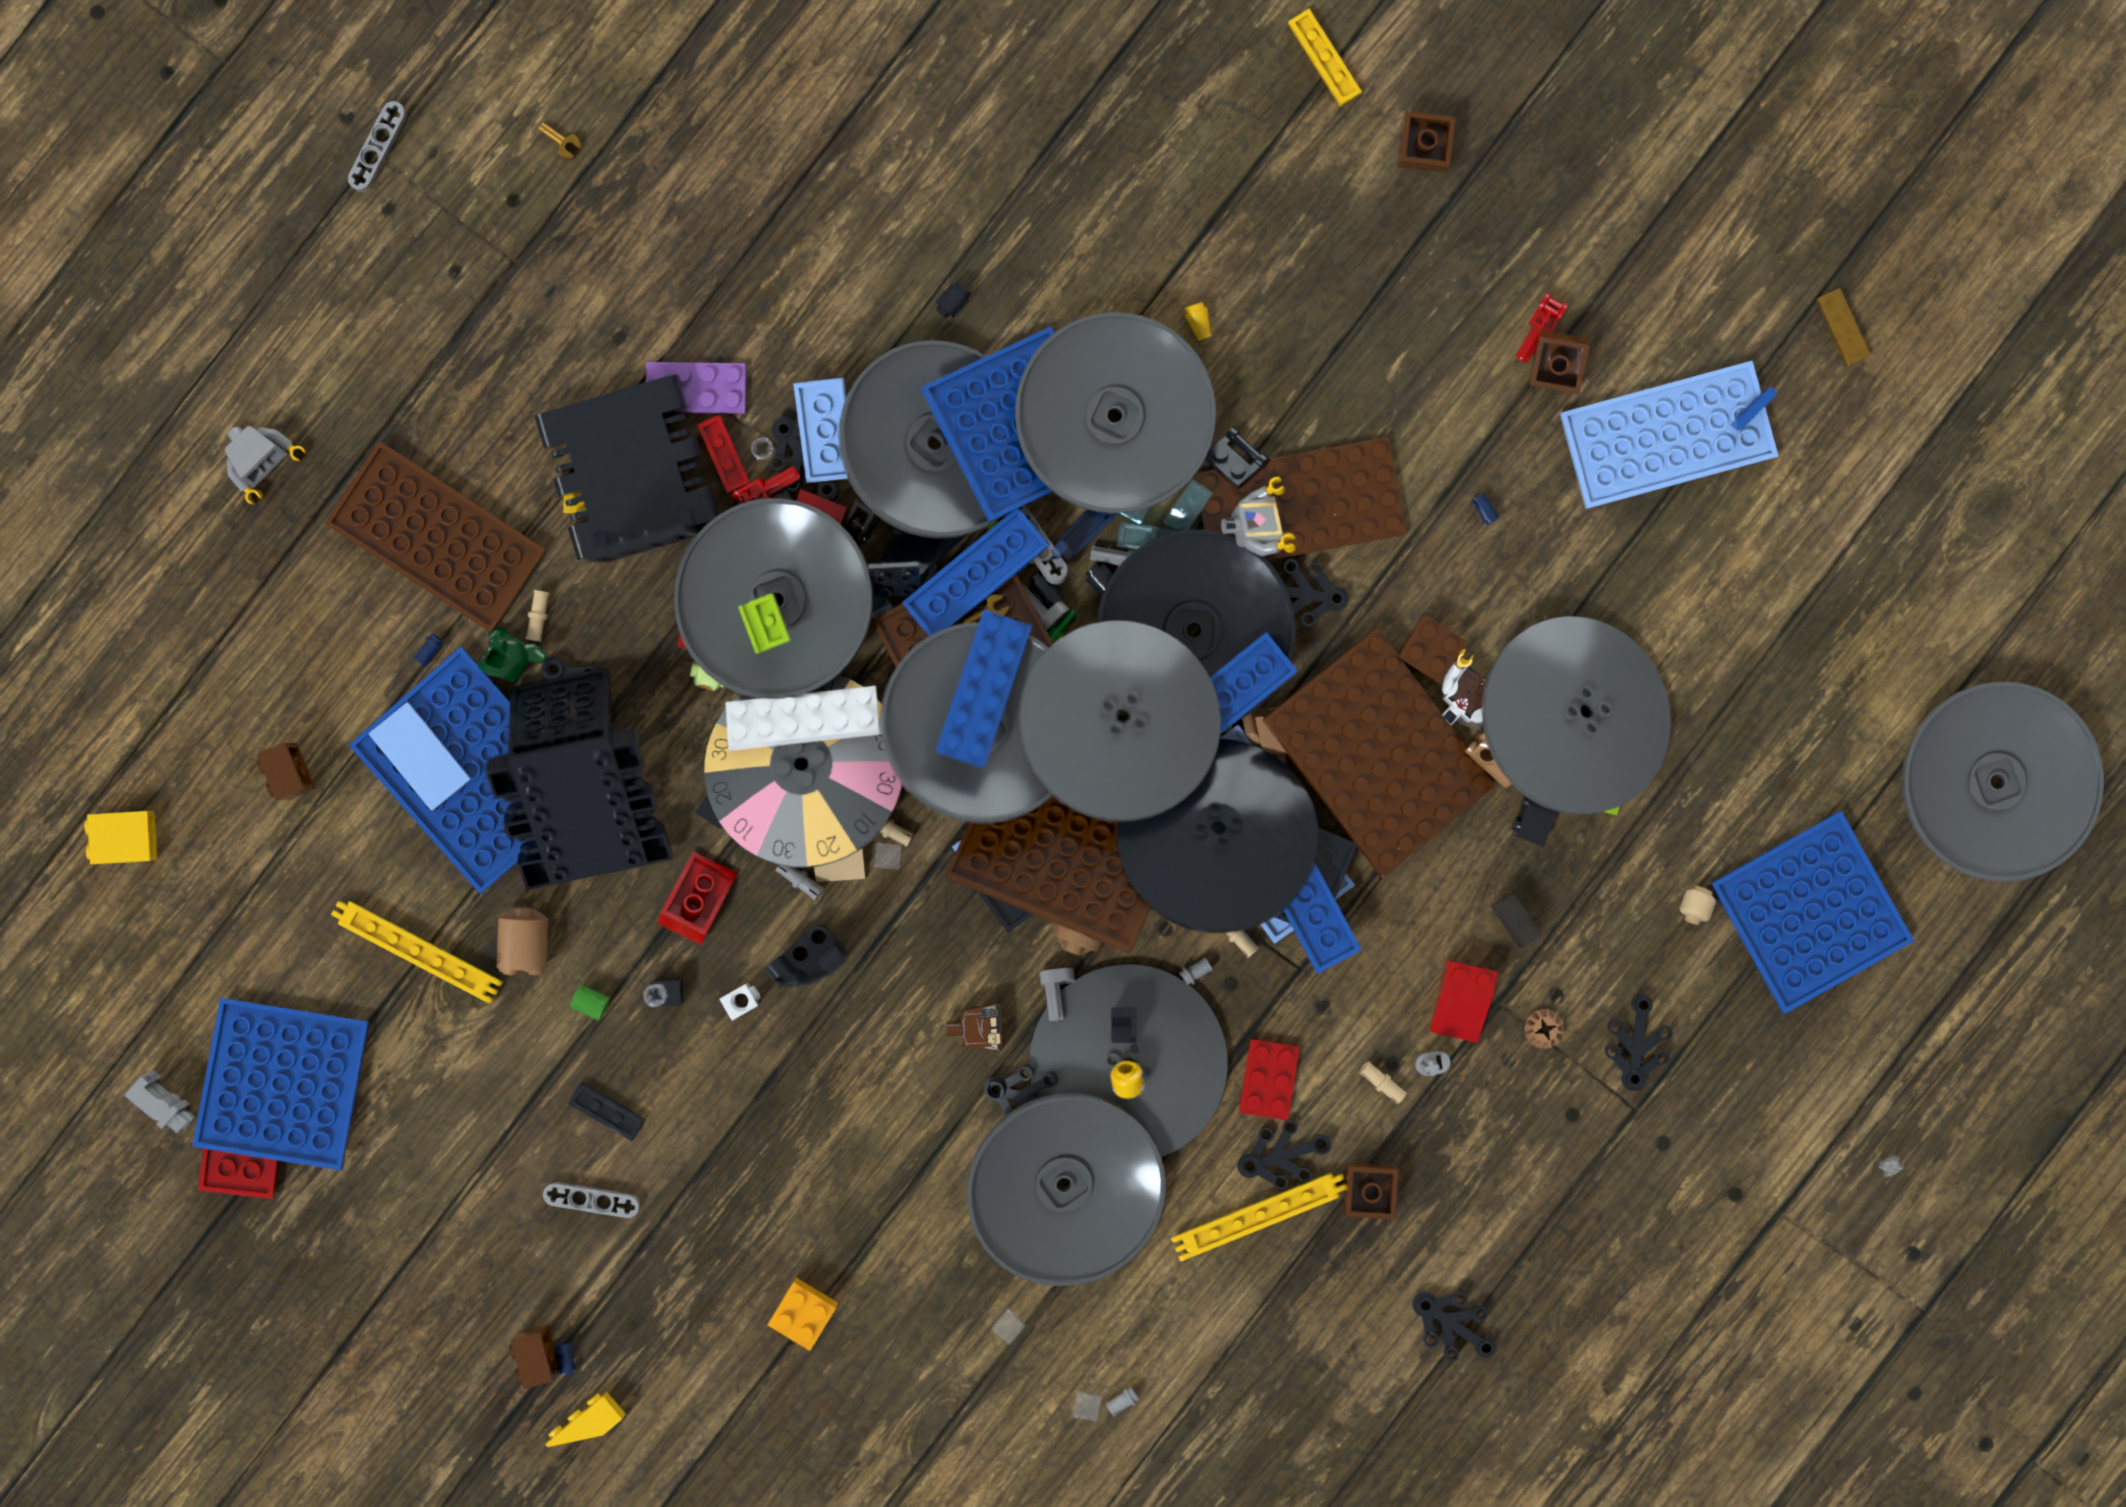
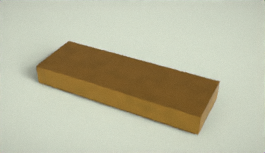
M1839 288L1815 299L1845 366L1847 367L1871 356L1841 289Z

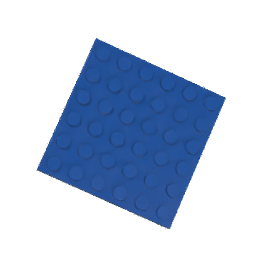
M1052 327L924 385L920 389L988 522H992L1017 508L1053 492L1038 478L1026 460L1020 446L1015 422V405L1020 380L1031 357L1054 334Z
M1842 811L1836 812L1710 883L1783 1014L1914 942Z
M220 998L192 1147L343 1170L370 1022Z

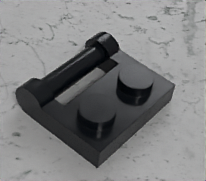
M1233 427L1226 433L1225 437L1208 450L1204 460L1234 488L1239 490L1268 465L1270 458L1266 454H1261L1240 435L1241 432L1236 427ZM1235 443L1255 462L1250 466L1229 446Z

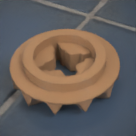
M1537 1010L1525 1022L1526 1038L1532 1045L1540 1049L1552 1048L1560 1043L1565 1034L1564 1022L1552 1010ZM1541 1019L1547 1026H1555L1548 1031L1549 1039H1547L1544 1033H1535L1538 1029L1542 1028Z

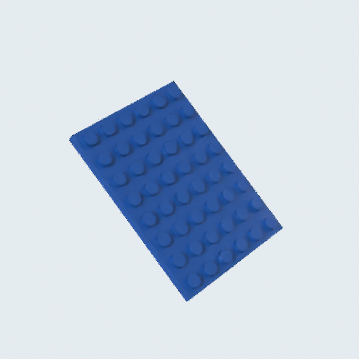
M460 646L349 746L480 894H483L517 864L518 854L521 852L520 846L524 842H519L517 838L508 839L504 828V815L507 812V806L511 803L505 802L503 798L494 799L485 774L486 762L490 758L508 753L510 700L490 677L479 669L478 664L467 651ZM407 702L411 704L472 779L434 811L429 809L369 735L372 730Z

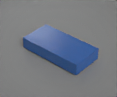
M1772 387L1765 389L1731 423V426L1736 431L1743 429L1778 393Z

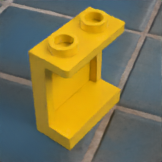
M155 811L87 815L84 828L89 839V845L86 846L87 859H90V864L157 860Z

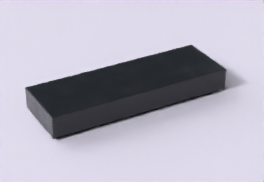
M580 1082L568 1103L630 1141L634 1140L646 1120L584 1082Z

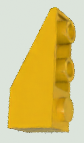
M607 1391L602 1396L597 1393L587 1401L588 1407L581 1412L578 1409L567 1418L569 1420L567 1425L563 1428L558 1425L548 1434L550 1439L545 1445L551 1447L603 1436L623 1419L625 1413Z

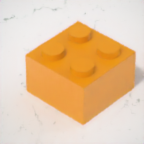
M795 1278L771 1317L768 1326L810 1351L834 1313L838 1302L800 1279Z

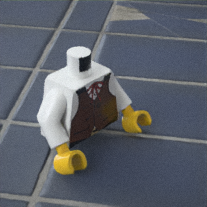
M1465 649L1460 651L1457 660L1448 670L1442 686L1444 693L1442 700L1449 706L1443 712L1442 717L1451 726L1459 717L1465 722H1482V696L1486 681L1470 666L1474 655L1469 660L1462 658L1466 651Z

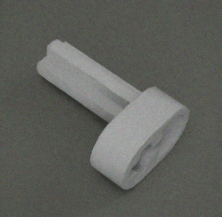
M1092 546L1090 560L1120 565L1135 550L1129 549L1128 552Z
M1022 585L1046 631L1050 630L1070 610L1062 600L1058 601L1048 610L1025 585Z
M1074 968L1041 971L1039 973L1041 986H1045L1049 1022L1064 1020L1060 985L1075 982Z
M1440 1050L1421 1053L1415 1059L1416 1070L1424 1076L1444 1073L1450 1067L1449 1056ZM1437 1055H1439L1442 1061L1441 1068H1439L1436 1061Z

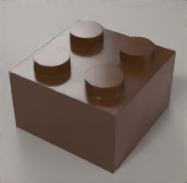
M1406 111L1402 120L1397 167L1446 173L1451 163L1456 117Z
M1539 330L1530 373V385L1580 393L1590 347L1589 338Z
M1422 615L1399 650L1398 657L1406 666L1435 684H1440L1467 641L1426 615Z
M284 742L257 753L259 759L256 761L261 774H265L268 781L266 784L267 791L275 800H290L316 789L297 743Z
M1346 1163L1343 1198L1344 1215L1346 1217L1396 1220L1399 1169L1394 1165Z
M549 1324L519 1331L511 1340V1344H509L511 1358L516 1359L518 1367L515 1369L518 1383H522L523 1389L553 1382L560 1373Z

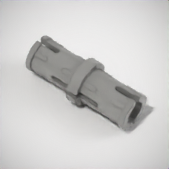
M782 865L778 866L775 870L792 882V886L795 889H801L813 898L814 901L821 895L820 892L822 893L824 887H821L808 877V873L804 870L800 871L796 867Z

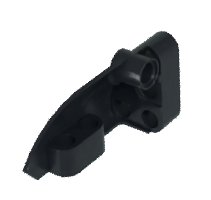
M817 925L810 929L782 956L779 955L764 971L779 988L810 985L828 977L849 959L848 951L829 928L824 925ZM815 930H822L826 934L824 943L814 941L813 933ZM801 946L807 950L808 955L805 960L796 958L794 952L797 947Z

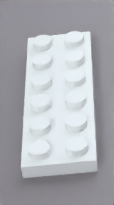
M876 686L806 693L781 699L760 698L726 702L729 751L880 734Z

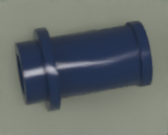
M1484 493L1471 501L1482 517V523L1485 522L1487 526L1500 518L1498 516L1499 511L1494 510Z
M432 633L429 637L426 636L425 639L427 641L414 656L415 660L426 667L438 649L443 648L441 645L444 643L443 640Z
M569 1341L556 1344V1349L554 1350V1353L558 1356L560 1375L576 1372L572 1355L574 1346H571Z

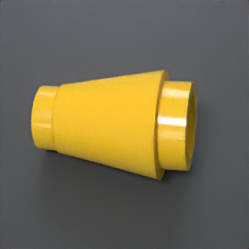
M1203 302L1184 308L1186 313L1184 316L1197 340L1212 336L1208 309L1204 307Z

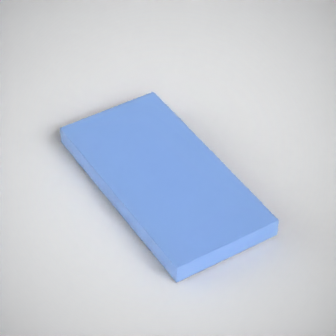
M844 378L794 383L806 483L848 479L841 461L838 443L839 419L846 399Z
M409 702L405 703L369 733L371 738L431 811L438 808L472 780Z

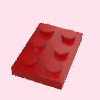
M1250 1038L1239 1113L1288 1120L1299 1046Z
M203 1148L198 1191L273 1199L276 1192L279 1160Z

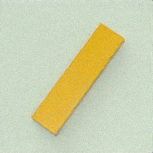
M1307 9L1288 21L1291 30L1340 107L1362 93L1361 89L1311 10Z

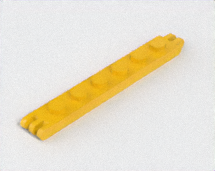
M340 901L337 902L336 906L344 910L342 914L333 910L331 915L339 919L338 924L489 1004H492L494 1001L486 993L489 992L497 995L499 990L490 985L494 983L497 986H501L502 980L351 901L348 904Z
M1328 1173L1171 1237L1172 1243L1180 1240L1183 1243L1174 1247L1176 1252L1184 1249L1187 1251L1179 1255L1178 1258L1180 1261H1184L1341 1197L1340 1192L1345 1190V1183L1338 1186L1336 1183L1345 1178L1343 1174L1333 1177L1332 1173Z

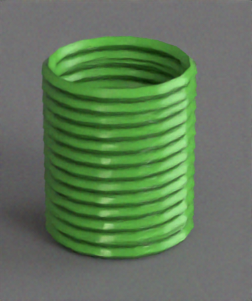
M581 984L572 999L570 1009L600 1021L608 1007L610 997Z

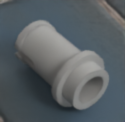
M1203 957L1190 967H1183L1180 975L1187 985L1190 983L1193 985L1195 980L1213 971L1207 959Z
M1132 1387L1123 1389L1124 1392L1106 1403L1114 1417L1130 1405H1136L1139 1398Z

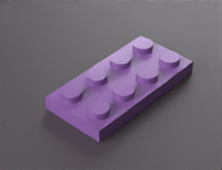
M646 362V382L670 375H679L689 408L672 413L746 414V363Z

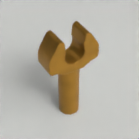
M542 122L538 128L541 133L559 145L558 154L564 159L575 160V157L567 151L568 145L573 144L577 148L583 149L580 140L574 134L564 137L545 122Z
M991 595L987 597L986 608L965 618L963 621L965 624L980 622L984 610L1006 617L1010 609L1004 607L996 611L994 609L995 604L1001 602L1004 597L1002 595Z

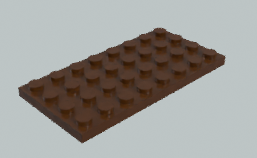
M1389 437L1270 459L1268 465L1239 490L1234 488L1215 469L1198 472L1194 475L1203 528L1207 531L1222 534V519L1231 518L1238 502L1263 486L1269 487V482L1272 478H1281L1282 481L1275 484L1274 489L1284 486V493L1281 495L1272 493L1271 497H1275L1282 534H1292L1296 539L1295 541L1288 542L1286 545L1294 544L1296 549L1291 553L1281 549L1279 553L1263 556L1267 561L1407 535ZM1235 533L1226 534L1235 538Z
M378 441L324 523L491 633L498 626L547 551L381 441Z

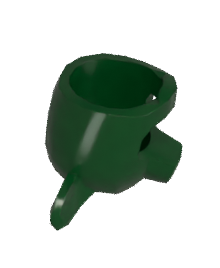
M495 628L493 633L488 631V636L490 637L488 643L490 646L479 662L478 667L486 674L497 676L516 684L527 669L530 661L542 663L548 658V655L534 644L525 645L521 640L509 635L507 629Z

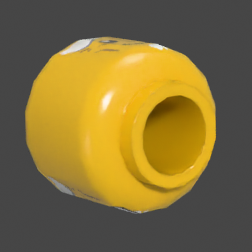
M1123 1061L1112 1069L1110 1076L1113 1091L1117 1096L1129 1099L1141 1094L1144 1090L1145 1082L1142 1068L1137 1063Z

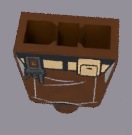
M1001 1002L961 1010V1021H947V1036H962V1047L1003 1051Z

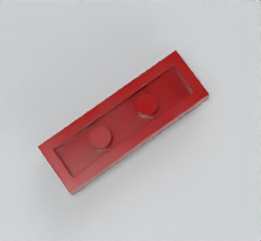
M718 415L698 424V429L727 493L729 494L750 484L721 416Z

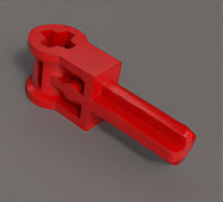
M1549 292L1545 293L1528 322L1532 328L1516 353L1515 357L1519 361L1526 364L1530 361L1536 349L1539 330L1553 332L1567 309L1568 303H1561L1552 298Z
M792 466L767 481L764 478H759L736 490L731 496L736 498L739 505L753 500L775 499L773 494L798 481L800 473Z

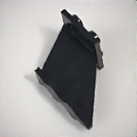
M893 526L894 536L878 564H868L869 575L872 580L873 597L912 595L921 587V576L967 535L952 538H930L911 534Z

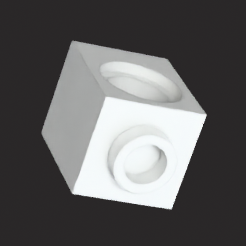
M746 983L720 998V1001L731 1020H734L760 1005L758 1000L761 996L754 985L750 987L749 983ZM738 994H745L748 997L749 1002L746 1007H741L736 1003V996Z

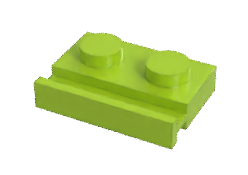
M771 593L745 605L738 606L756 654L791 641L774 594Z

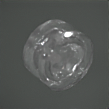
M757 438L751 445V452L758 460L765 461L772 457L774 446L767 438ZM759 443H762V445L767 443L769 445L766 448L768 451L766 455L761 453L760 456L756 453L759 450L757 447Z
M652 984L644 991V1001L651 1007L660 1006L667 999V990L660 984ZM654 988L658 989L659 995L662 996L661 1000L657 999L656 1002L651 1001L652 996L649 995L650 990L652 992L655 991Z
M1898 1155L1891 1156L1878 1164L1879 1169L1884 1170V1177L1895 1175L1904 1168V1165L1898 1162L1900 1159Z

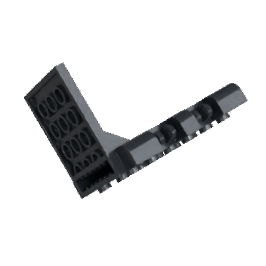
M678 374L662 377L534 416L544 449L567 444V448L551 452L552 458L557 459L570 454L572 460L571 463L558 465L555 468L556 473L575 470L574 473L553 479L558 498L581 492L582 496L568 499L565 503L566 506L571 507L584 502L586 511L573 513L569 517L571 521L589 517L590 520L568 528L577 560L586 559L587 562L608 563L696 537L700 532L699 525L709 523L720 515L713 487L708 486L688 492V487L704 483L703 477H695L685 481L683 477L684 472L697 470L700 465L699 462L680 466V463L702 457L703 454L699 440L696 437L673 443L674 439L690 434L689 429H680L673 433H670L668 425L680 423L686 419L684 414L669 418L665 416V414L689 408Z
M608 667L511 687L508 753L490 758L486 762L485 774L494 799L503 798L505 802L511 803L507 806V812L504 815V828L508 839L517 838L519 842H524L520 846L521 852L518 854L517 865L526 890L673 860V851L664 823L658 821L655 816H649L653 813L654 809H657V800L652 784L645 781L643 777H638L645 767L636 732L632 729L613 731L611 723V674Z

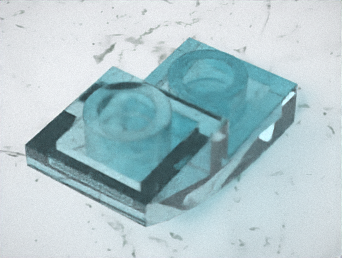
M1192 479L1164 522L1176 531L1188 530L1213 493Z

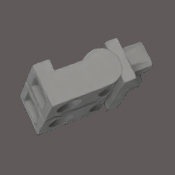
M155 1071L140 1076L124 1096L149 1117L157 1120L158 1123L156 1125L161 1129L169 1126L176 1133H179L182 1129H187L196 1118L187 1110L190 1103L185 1099L181 1101L178 1095L169 1093L157 1083L161 1076Z

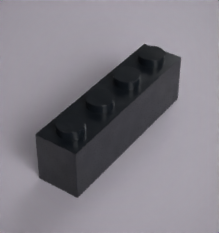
M1524 795L1520 804L1523 807L1520 817H1515L1511 827L1514 830L1512 836L1544 847L1557 811L1543 807Z

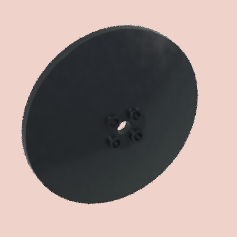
M1207 530L1177 531L1142 545L1131 553L1112 574L1104 589L1098 607L1096 623L1130 621L1145 624L1169 634L1194 654L1209 677L1213 676L1266 632L1289 661L1294 649V611L1288 591L1279 574L1263 556H1259L1245 547H1239L1236 543V538L1219 532ZM1191 623L1197 624L1200 628L1199 635L1195 638L1188 636L1186 632L1187 626ZM1273 692L1270 693L1267 697H1265L1262 701H1260L1257 705H1255L1252 709H1250L1238 720L1244 718L1245 716L1255 711L1273 694Z
M1219 739L1216 754L1209 770L1198 786L1184 800L1174 807L1149 818L1134 821H1118L1117 847L1120 862L1129 883L1138 896L1153 911L1170 922L1187 929L1206 933H1231L1251 929L1269 921L1284 911L1300 894L1309 879L1317 855L1318 824L1308 792L1293 771L1282 761L1254 745L1237 740ZM1220 823L1224 825L1226 830L1223 834H1215L1211 829L1212 825Z

